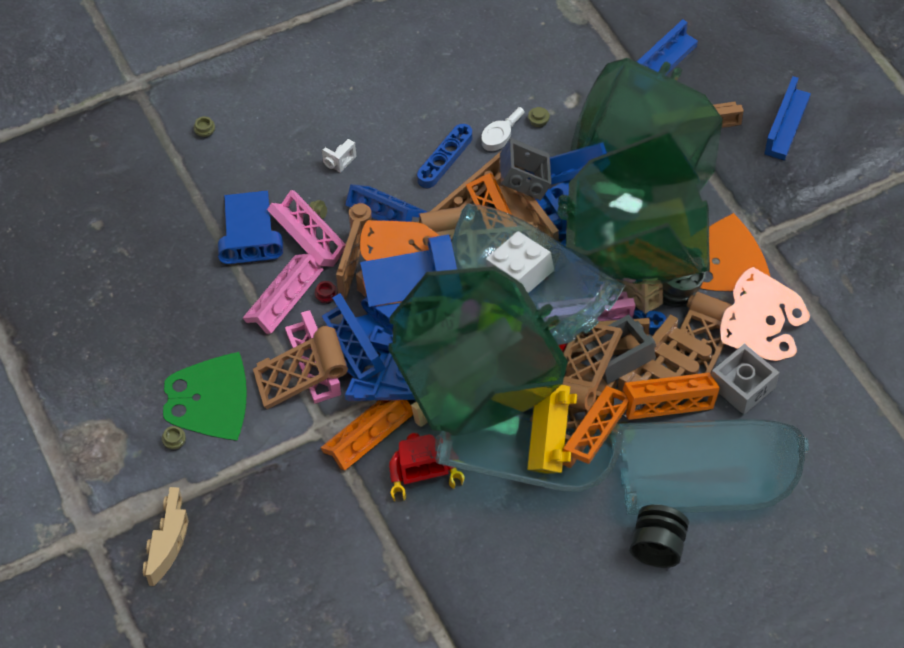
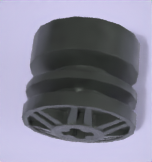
M678 247L666 251L661 257L657 268L663 272V304L671 307H683L687 305L692 294L695 295L699 291L705 280L707 270L705 262L695 251Z
M651 504L643 506L639 510L635 525L636 531L633 532L629 551L632 556L642 563L659 568H669L678 565L681 560L684 547L683 542L686 539L689 526L687 516L679 510L664 505Z

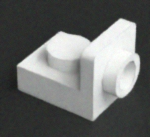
M347 139L342 145L337 147L335 152L325 147L322 150L324 164L328 168L335 169L341 173L356 158L355 142Z

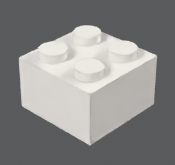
M519 231L486 258L490 277L521 298L526 296L554 271L551 252Z

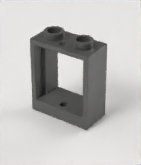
M510 137L500 153L501 185L541 201L551 186L549 153ZM514 165H516V166H518V167H521V168H523V169H526V170H528V171H530V172H533L534 175H533V174H530V173H528V172H526V171H523V170H521V169H518V168L514 167Z
M629 314L608 326L621 328L623 333L620 339L631 333L640 345L609 361L602 377L607 384L656 358L654 350L656 343L651 335L647 336L640 322L634 321ZM606 334L600 337L601 343L603 344L611 340L613 334ZM596 339L584 347L588 352L599 346V343ZM600 352L590 358L595 363L601 360L604 354Z

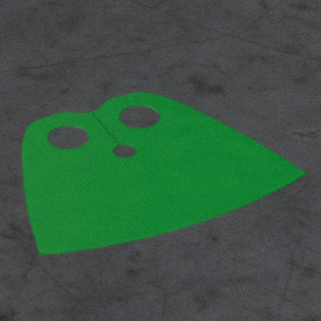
M239 352L209 359L179 370L167 377L164 383V392L168 395V401L163 406V417L166 421L175 426L201 434L238 440L245 416L247 397L245 371ZM176 380L186 381L187 388L184 391L176 392L173 389L172 385ZM194 394L201 396L198 401L193 400L192 397ZM175 405H184L186 413L181 417H175L171 412Z

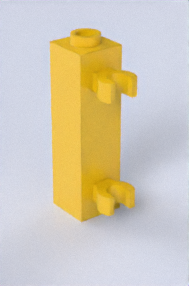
M547 379L546 383L536 384L527 470L544 474L562 473L563 462L571 461V452H563V448L565 446L569 404H576L577 394H570V386L562 385L560 380Z

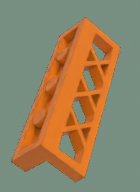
M488 173L466 184L486 229L494 228L496 222L503 224L504 227H518L494 175ZM483 182L487 187L484 198L477 196L473 187ZM487 202L494 204L497 209L494 218L488 217L484 213ZM504 234L503 239L500 237L497 239L502 241L501 245L507 241L506 239L509 234ZM493 243L495 250L498 249L499 247L495 243Z
M710 372L625 382L623 391L629 400L625 415L628 420L710 410L714 408L720 387ZM709 396L707 402L698 403L703 397ZM683 399H689L682 405H676ZM668 401L662 407L655 408L661 402ZM646 404L640 410H635L636 405Z
M609 386L605 387L564 446L563 452H571V461L563 462L564 466L571 468L577 459L590 464L628 407L629 400L624 392ZM614 398L623 401L622 404L614 405ZM608 413H610L612 419L604 421ZM597 429H599L601 435L593 437ZM586 445L590 447L588 454L582 452Z
M378 400L320 448L324 454L333 456L340 469L346 470L413 415L412 407L408 400Z

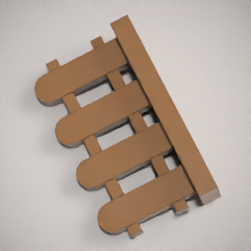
M670 314L652 336L656 343L654 348L655 355L658 357L656 361L653 359L618 379V390L624 392L625 382L650 380L651 377L659 379L683 376L684 373L688 375L698 374L699 364L695 361L698 357L702 360L709 359L712 354V348L708 345L706 339L703 338L700 341L689 335L688 329L684 327L682 329L677 328L678 318ZM679 346L691 354L688 357L675 348ZM664 361L677 368L676 373L663 366ZM668 401L661 402L655 408H657L659 405L662 407Z

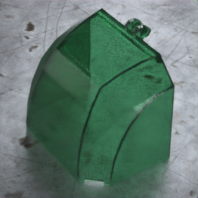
M629 58L607 63L595 80L581 109L570 151L603 142L610 164L602 171L583 177L590 186L595 184V182H602V184L603 182H606V184L609 182L610 184L615 183L617 186L619 185L620 188L644 190L643 198H629V200L647 204V207L682 198L686 211L715 172L723 118L705 94L677 82L682 73V69L679 67L672 72L669 78L665 76L671 65L668 62H664L659 72Z
M669 130L589 160L569 182V195H561L558 198L559 207L557 214H559L561 219L567 220L566 247L578 257L614 279L633 284H660L682 280L710 271L709 206L707 200L702 201L697 187V184L701 183L699 176Z
M495 266L426 272L390 316V324H393V342L389 343V352L427 422L434 431H444L451 433L452 436H461L489 428L534 407L563 384L568 361L550 332V329L558 325L560 319L555 315L544 321L543 318L553 311L551 304H546L538 310L523 284Z

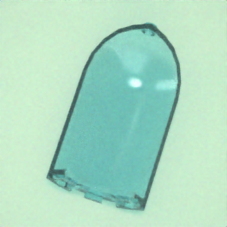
M470 203L460 213L452 239V248L459 275L473 289L555 345L574 341L576 335L582 331L585 333L589 332L599 323L597 318L605 309L609 311L625 287L623 283L552 237L513 215L491 207ZM517 231L550 251L554 265V271L523 298L491 278L486 258Z
M444 395L438 419V426H442L440 436L437 435L435 451H437L435 460L437 464L554 490L582 492L599 485L613 471L620 451L625 448L626 436H624V430H612L590 464L577 459L571 468L562 465V473L544 474L527 470L532 431L530 415L495 407L491 410H481L475 407L473 402L455 399L456 397L451 395ZM574 427L566 429V434L572 436L575 432ZM597 429L593 437L601 435L599 429ZM586 445V447L582 451L583 453H589V445Z
M758 419L619 424V452L622 455V462H625V468H621L622 487H624V503L627 515L638 514L643 506L651 504L672 507L682 513L757 510L774 506L789 496L800 481L805 462V453H808L809 450L808 438H804L802 432L793 425Z

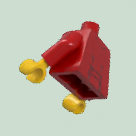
M411 433L408 435L407 440L400 441L399 450L394 453L389 462L391 483H394V487L391 489L392 499L395 501L394 495L396 492H402L403 500L406 499V492L404 487L401 486V482L408 484L449 474V470L451 473L449 479L450 487L455 488L454 478L459 479L461 485H463L465 477L462 472L456 469L458 465L452 449L444 443L436 441L433 435L430 434L420 436L418 433Z

